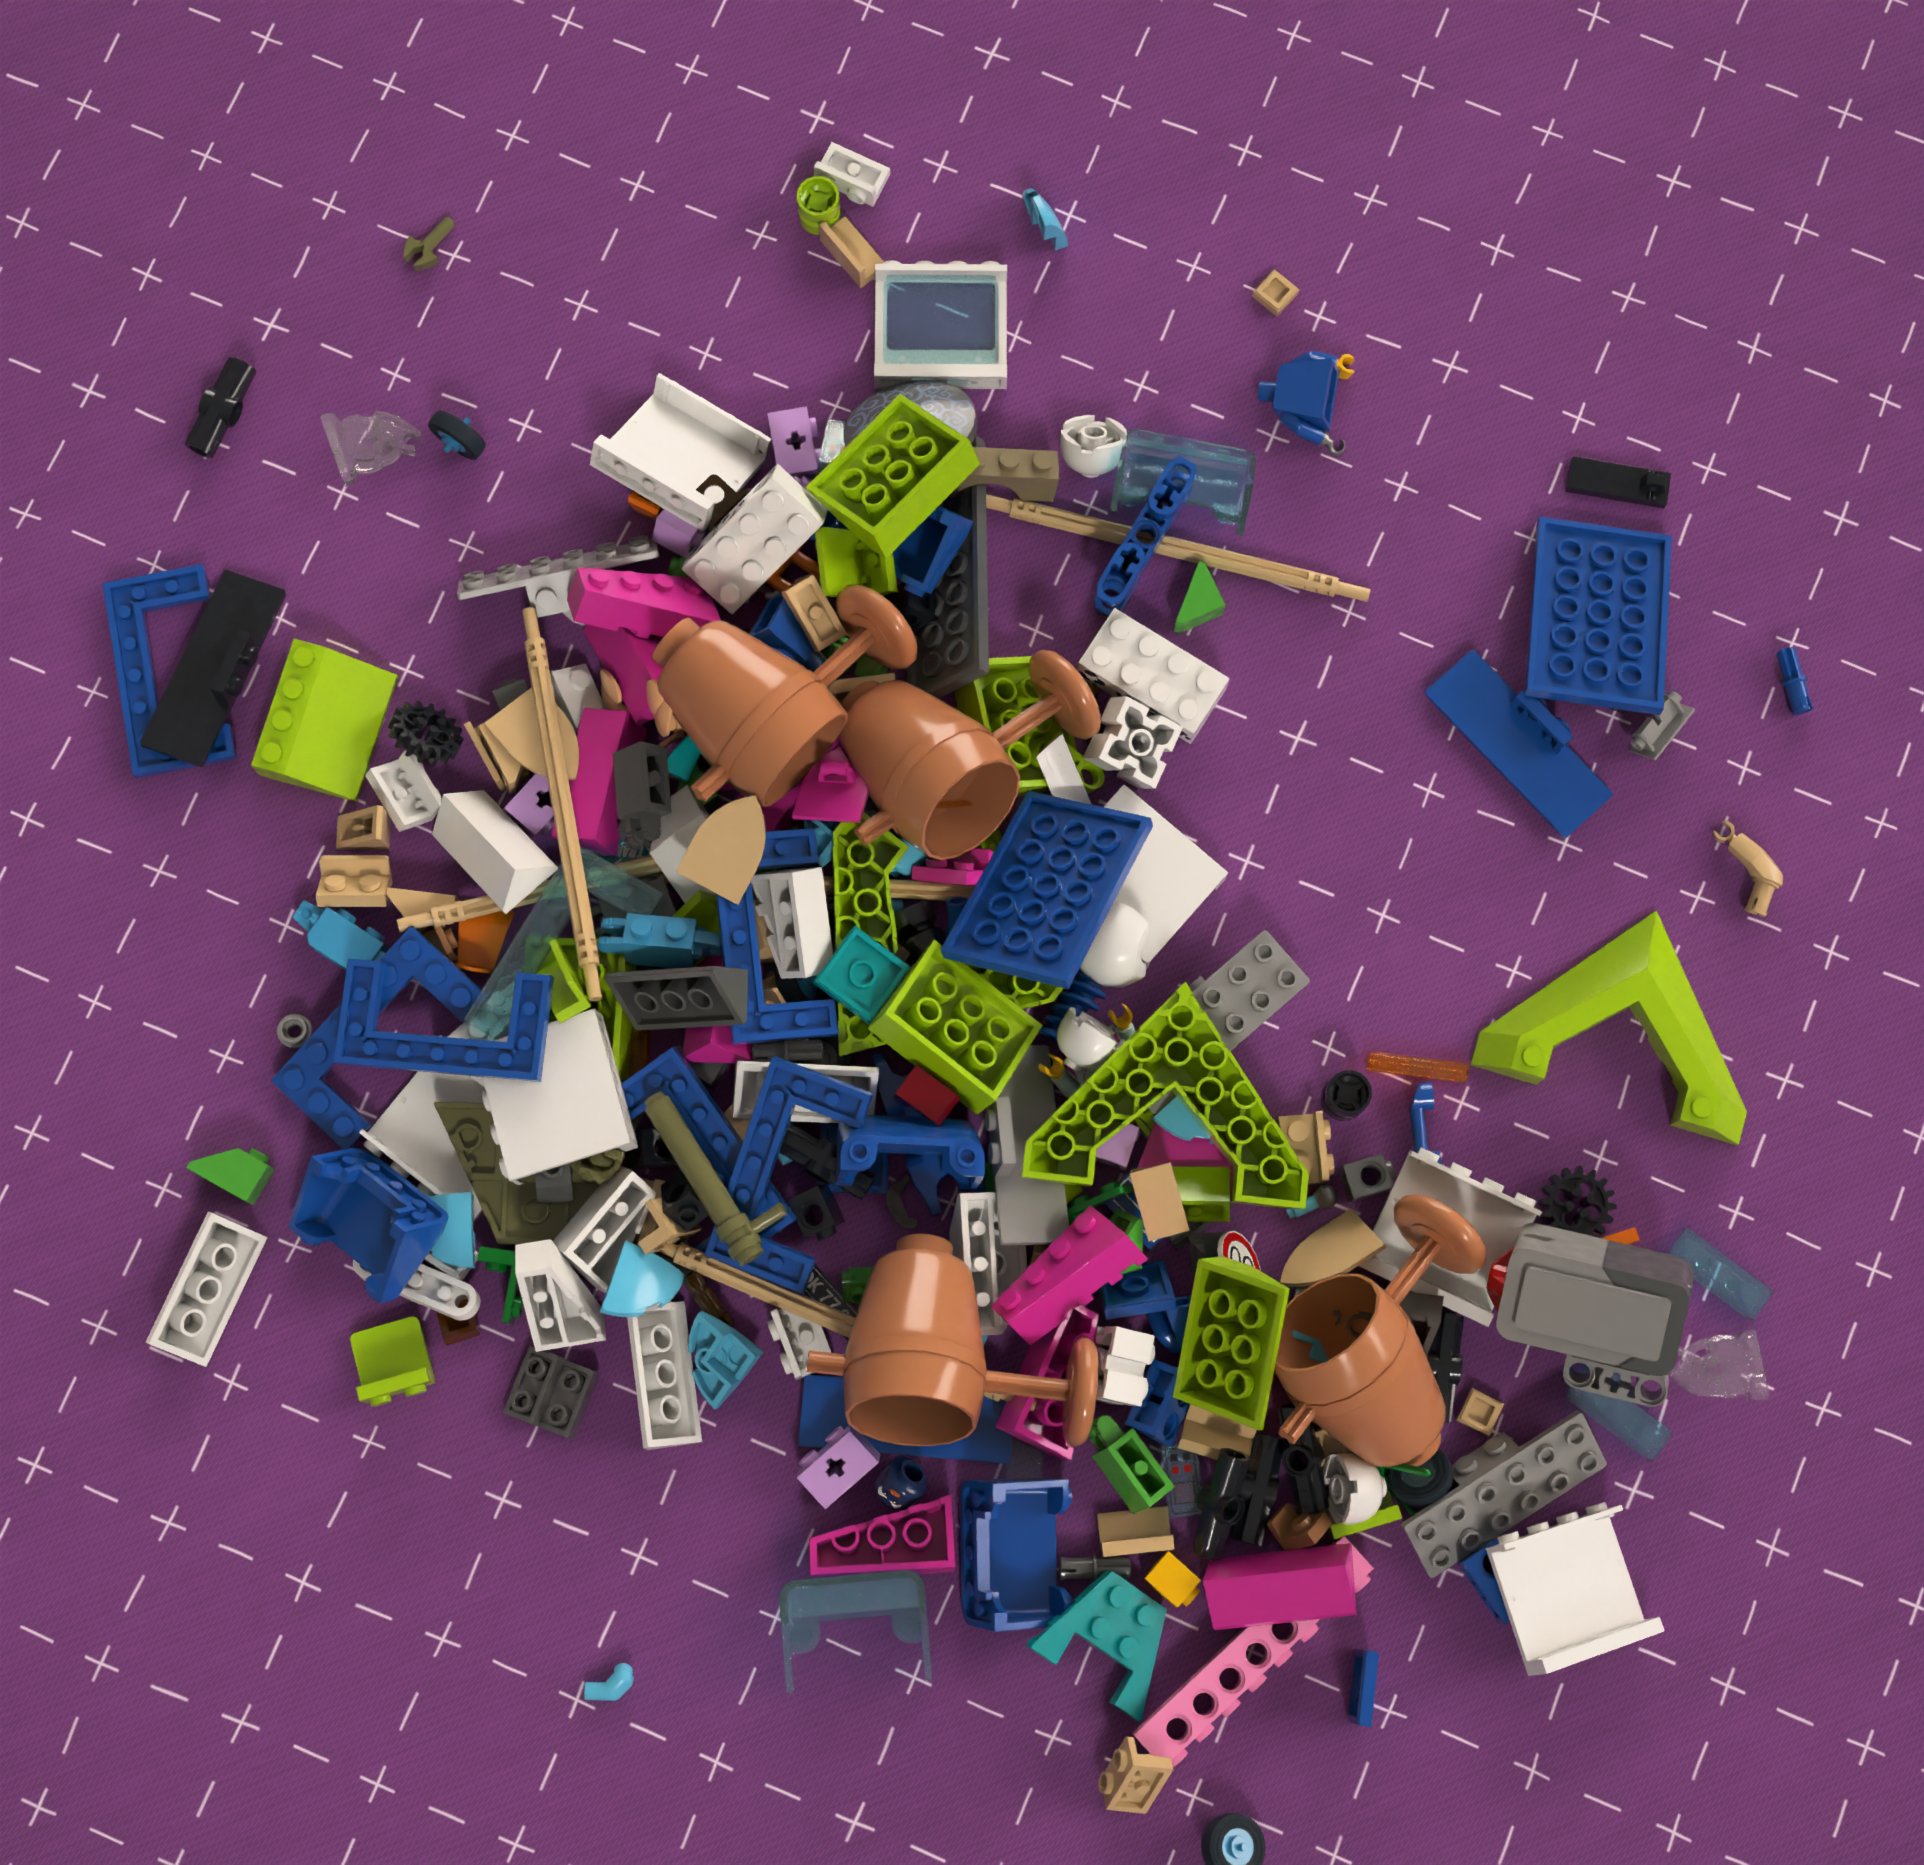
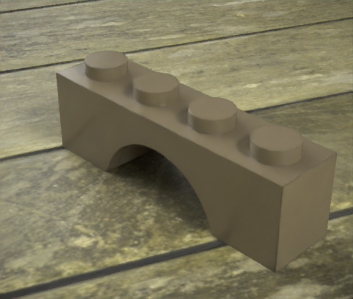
M973 447L980 465L948 496L955 497L961 490L976 484H998L1012 489L1019 496L1020 500L1053 502L1059 482L1058 451Z

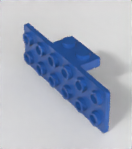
M1471 650L1426 690L1425 696L1562 838L1566 839L1613 796L1612 791L1567 746L1574 737L1570 733V727L1562 718H1555L1547 710V704L1544 699L1524 696L1525 689L1517 695L1476 651Z
M807 1375L804 1377L798 1444L804 1447L823 1448L828 1444L825 1439L833 1430L839 1426L845 1429L849 1425L845 1414L843 1378ZM985 1396L977 1428L969 1437L951 1444L904 1446L878 1441L864 1435L879 1453L1008 1464L1011 1461L1012 1436L995 1428L1006 1401L1000 1399L997 1402Z

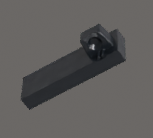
M1573 456L1569 465L1566 492L1665 508L1668 501L1671 473Z

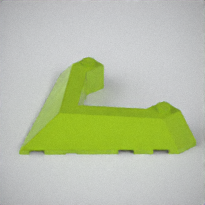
M863 812L860 823L840 822L832 832L835 945L837 949L852 927L857 926L887 950L893 946V953L895 954L898 950L897 931L890 895L889 873L908 850L909 846L889 831L879 836L867 846L862 845L859 838L855 835L854 829L871 818ZM966 964L1021 1009L1054 1002L1064 989ZM837 1001L839 1056L886 1045L884 1041L867 1029L869 1025Z
M1657 910L1479 1032L1470 1065L1537 1085L1545 1079L1553 1048L1630 1008L1635 1019L1639 1020L1648 1035L1647 1039L1660 1062L1663 1061L1673 1078L1672 1082L1678 1091L1670 1126L1733 1145H1739L1747 1110Z
M1185 981L1025 1142L1022 1177L1091 1187L1094 1179L1097 1149L1170 1090L1233 1166L1230 1203L1306 1209L1309 1173L1292 1150L1287 1138L1265 1108L1260 1096L1231 1051L1228 1050L1222 1041V1037L1206 1012L1202 1010Z

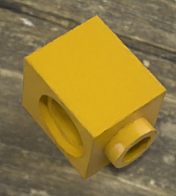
M1165 1551L1143 1577L1146 1582L1176 1608L1181 1603L1187 1607L1200 1592L1196 1586L1201 1580L1169 1551Z

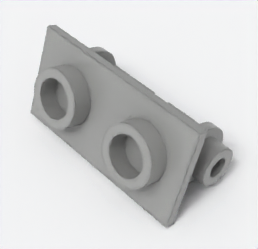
M1674 691L1664 694V709L1661 715H1655L1654 719L1647 717L1639 729L1632 734L1633 740L1630 742L1632 747L1629 751L1656 761L1694 713L1695 708L1680 704L1682 697Z

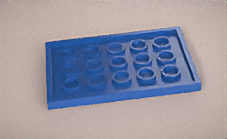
M1539 516L1536 525L1524 696L1661 715L1664 709L1671 535Z
M1027 791L941 948L943 958L1069 989L1153 828L1151 817Z

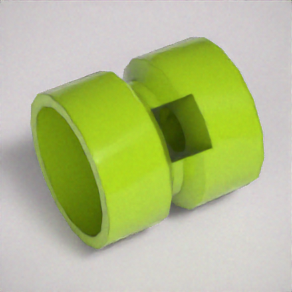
M813 176L806 179L797 190L799 221L807 232L820 235L819 224L825 221L831 227L840 220L841 210L838 188L832 180L823 176Z

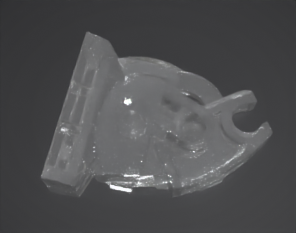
M375 410L374 415L370 417H361V415L355 414L347 416L342 421L338 419L334 412L320 415L345 487L354 483L358 474L373 473L396 462L402 453L415 456L417 452L416 446L407 445L406 441L410 438H415L419 442L422 440V434L416 427L397 415Z
M1755 1329L1739 1332L1735 1337L1717 1335L1708 1339L1698 1340L1689 1345L1686 1350L1679 1348L1677 1355L1680 1358V1364L1678 1367H1674L1668 1374L1676 1383L1683 1387V1390L1703 1398L1724 1396L1725 1399L1738 1397V1394H1744L1748 1402L1770 1399ZM1706 1349L1705 1354L1700 1357L1695 1356L1699 1350Z

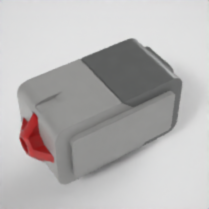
M1529 1223L1524 1225L1519 1231L1515 1245L1491 1264L1486 1290L1498 1313L1496 1320L1498 1333L1503 1338L1567 1354L1563 1377L1566 1383L1575 1389L1649 1407L1658 1406L1665 1401L1669 1387L1668 1374L1673 1370L1676 1363L1693 1286L1695 1271H1693L1691 1264L1679 1256L1608 1241L1543 1224ZM1583 1363L1589 1367L1590 1371L1584 1374L1577 1373L1573 1370L1572 1365ZM1613 1373L1621 1374L1619 1381L1612 1380ZM1632 1376L1637 1377L1635 1386H1631ZM1648 1380H1654L1661 1385V1388L1657 1391H1650L1643 1386V1383Z

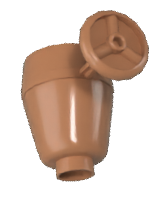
M847 585L836 598V611L850 639L814 672L807 670L803 665L726 621H711L701 628L691 618H685L677 623L659 642L652 654V659L663 669L657 683L660 695L669 705L673 716L711 767L690 787L695 792V797L706 802L726 783L746 797L756 795L760 805L767 807L790 792L827 753L847 722L848 713L827 687L864 653L875 662L890 669H906L916 660L917 642L912 628L900 611L875 590L863 585Z
M1040 650L1035 653L1029 661V676L1039 701L993 733L971 717L905 681L892 680L882 683L866 681L856 686L849 692L841 704L848 713V718L839 735V746L869 786V796L879 811L854 829V833L859 838L860 843L867 846L891 829L897 836L902 837L927 856L938 860L959 857L980 845L999 827L1010 812L1019 793L1020 774L1011 758L1005 752V748L1049 717H1052L1070 735L1087 740L1099 732L1101 715L1098 703L1081 674L1069 661L1056 652Z
M1420 1194L1406 1195L1394 1206V1222L1401 1235L1415 1251L1385 1290L1373 1280L1361 1274H1338L1314 1283L1297 1294L1287 1304L1275 1372L1287 1397L1296 1407L1278 1432L1289 1443L1295 1444L1311 1421H1313L1348 1450L1372 1466L1393 1467L1404 1463L1418 1467L1428 1461L1438 1450L1441 1443L1440 1431L1445 1422L1446 1405L1421 1342L1400 1303L1431 1262L1443 1269L1458 1274H1473L1486 1263V1247L1478 1232L1464 1217L1442 1202ZM1333 1310H1340L1342 1315L1341 1321L1337 1326H1335V1322L1338 1316H1333ZM1359 1311L1372 1313L1373 1316L1370 1322L1365 1319H1356L1351 1323L1352 1329L1361 1334L1358 1338L1349 1333L1347 1322L1351 1316L1359 1314ZM1293 1330L1320 1340L1328 1361L1321 1363L1309 1359L1313 1344L1292 1337Z
M912 1234L900 1238L896 1244V1251L882 1256L873 1266L856 1314L845 1354L809 1350L807 1372L843 1376L847 1423L859 1433L878 1441L904 1446H935L951 1444L967 1438L977 1428L984 1392L1063 1401V1436L1070 1446L1079 1447L1087 1440L1093 1422L1098 1386V1352L1096 1345L1091 1339L1086 1337L1078 1339L1071 1350L1065 1379L988 1371L971 1269L961 1259L953 1256V1246L948 1240L930 1234Z

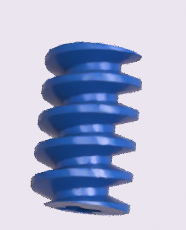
M1077 972L1075 980L1072 981L1069 989H1067L1069 992L1063 991L1058 995V999L1062 1004L1053 1003L1051 1010L1055 1016L1046 1015L1044 1022L1049 1028L1041 1027L1039 1031L1041 1035L1058 1044L1057 1031L1069 1008H1075L1076 1016L1079 1017L1082 1011L1088 1014V1010H1100V1007L1094 1001L1095 998L1104 1000L1107 998V995L1101 990V986L1080 972Z

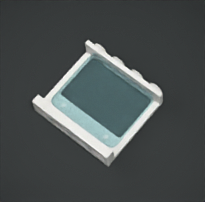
M894 260L875 264V388L884 389L891 385L914 380H934L951 384L959 389H1007V265H1000L995 261H986L981 264H967L963 261H952L948 264H934L931 261L901 264Z

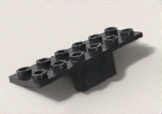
M229 570L223 572L140 741L143 748L198 767L205 765L286 597L284 589Z

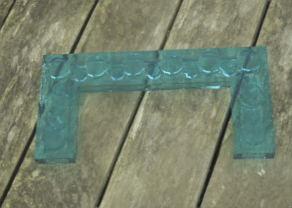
M580 846L588 893L625 914H654L664 898L662 892ZM562 863L464 1019L466 1023L496 1040L508 1036L516 972L536 974L552 949L549 942L558 939L571 918Z
M1688 1228L1683 1230L1667 1252V1254L1686 1259L1691 1264L1693 1271H1695L1693 1281L1696 1280L1749 1321L1756 1318L1773 1294L1772 1290ZM1587 1365L1584 1367L1581 1374L1590 1371ZM1613 1373L1612 1380L1619 1381L1621 1374ZM1570 1387L1564 1395L1566 1399L1650 1462L1654 1461L1673 1434L1672 1431L1635 1403Z

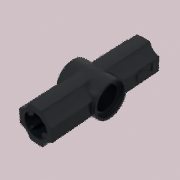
M236 357L228 358L214 387L208 388L201 397L198 406L199 416L184 443L187 448L205 458H213L228 427H234L241 416L243 409L242 400L256 374L254 367Z
M789 1123L779 1153L801 1165L802 1169L812 1177L826 1184L831 1182L835 1185L836 1145L824 1138L817 1139ZM871 1169L860 1171L854 1178L852 1186H836L850 1193L855 1198L863 1200L877 1173Z
M1442 1313L1441 1323L1427 1354L1428 1362L1446 1405V1423H1451L1455 1387L1459 1385L1463 1365L1460 1347L1464 1317L1450 1313Z
M1293 1403L1277 1407L1280 1427L1296 1408ZM1311 1421L1295 1444H1291L1286 1438H1283L1285 1451L1282 1456V1464L1286 1472L1290 1474L1297 1513L1312 1514L1327 1510L1330 1507L1321 1466L1324 1460V1450L1320 1443L1316 1441L1313 1421ZM1298 1451L1305 1453L1308 1458V1465L1299 1459Z
M1255 1434L1249 1466L1240 1493V1497L1245 1503V1509L1240 1520L1234 1524L1231 1539L1262 1546L1269 1511L1274 1507L1280 1479L1277 1477L1284 1451L1283 1440L1268 1435Z
M1221 1448L1212 1480L1202 1488L1198 1495L1197 1506L1202 1511V1515L1193 1542L1192 1552L1199 1557L1212 1561L1221 1560L1230 1528L1240 1520L1244 1513L1245 1503L1240 1497V1493L1249 1466L1250 1456L1242 1451Z

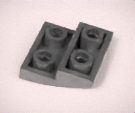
M529 1346L503 1413L574 1440L600 1373L544 1351L536 1352L535 1348Z

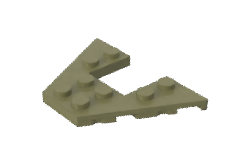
M434 1102V1106L499 1245H517L548 1239L554 1241L600 1186L596 1181L583 1180L572 1168L574 1201L538 1204L535 1175L522 1178L523 1184L517 1185L509 1181L502 1174L499 1165V1158L503 1157L500 1144L496 1145L492 1138L490 1125L494 1124L491 1111L488 1112L484 1103ZM645 1111L631 1121L634 1132L642 1120Z

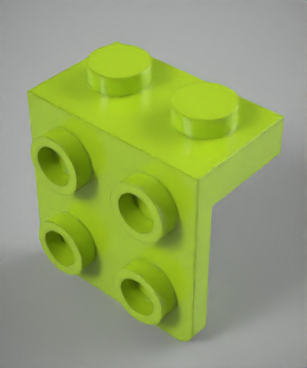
M821 527L815 532V546L820 572L819 580L822 593L825 596L837 597L847 585H863L877 591L881 595L898 592L893 553L887 559L864 544L848 529Z
M411 1316L351 1335L350 1342L361 1386L356 1387L360 1402L370 1403L371 1407H376L392 1402L391 1396L405 1393L406 1397L415 1396L426 1392V1386L436 1384L418 1318Z

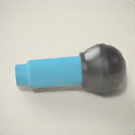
M1321 1185L1312 1196L1306 1199V1209L1288 1208L1286 1211L1291 1219L1294 1217L1298 1218L1317 1208H1331L1337 1203V1191L1330 1185Z

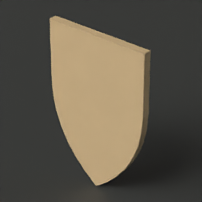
M531 687L487 720L484 725L516 762L533 773L547 777ZM555 703L568 780H576L579 767L577 737L569 719Z
M747 796L734 800L712 813L694 835L676 873L739 905L761 862L765 849V820L757 796Z
M1349 1209L1316 1230L1299 1244L1285 1264L1280 1283L1286 1287H1305L1338 1274H1346L1384 1250L1386 1245L1352 1209Z

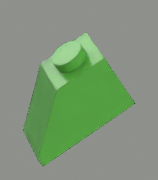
M252 1147L248 1153L236 1148L190 1161L186 1167L253 1206L275 1171L273 1167L266 1164L269 1157Z

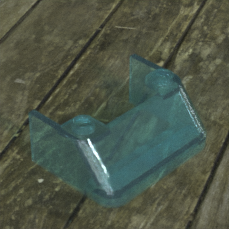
M1127 430V436L1124 439L1120 454L1110 511L1117 512L1118 502L1126 506H1138L1139 503L1146 501L1147 496L1150 495L1169 462L1182 456L1196 466L1192 491L1186 504L1212 508V514L1217 517L1220 523L1227 525L1237 524L1236 534L1243 535L1254 485L1256 455L1253 452L1241 448L1145 430ZM1177 466L1171 470L1173 472L1178 469L1190 476L1188 470L1182 466ZM1172 480L1176 484H1184L1181 480Z
M910 1570L802 1579L791 1581L782 1588L779 1602L786 1694L796 1691L794 1654L810 1652L818 1645L821 1637L820 1622L890 1615L893 1632L900 1641L905 1643L922 1642L925 1681H932L925 1586L922 1578L917 1573Z

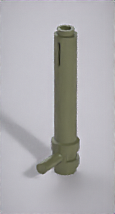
M658 1092L649 1097L644 1102L647 1107L645 1109L646 1114L717 1228L715 1233L721 1242H726L729 1249L727 1252L733 1261L737 1260L740 1266L752 1262L764 1253V1249L761 1246L763 1240L758 1233L787 1214L785 1207L779 1202L750 1221L746 1213L740 1212L671 1098L664 1096L663 1092Z

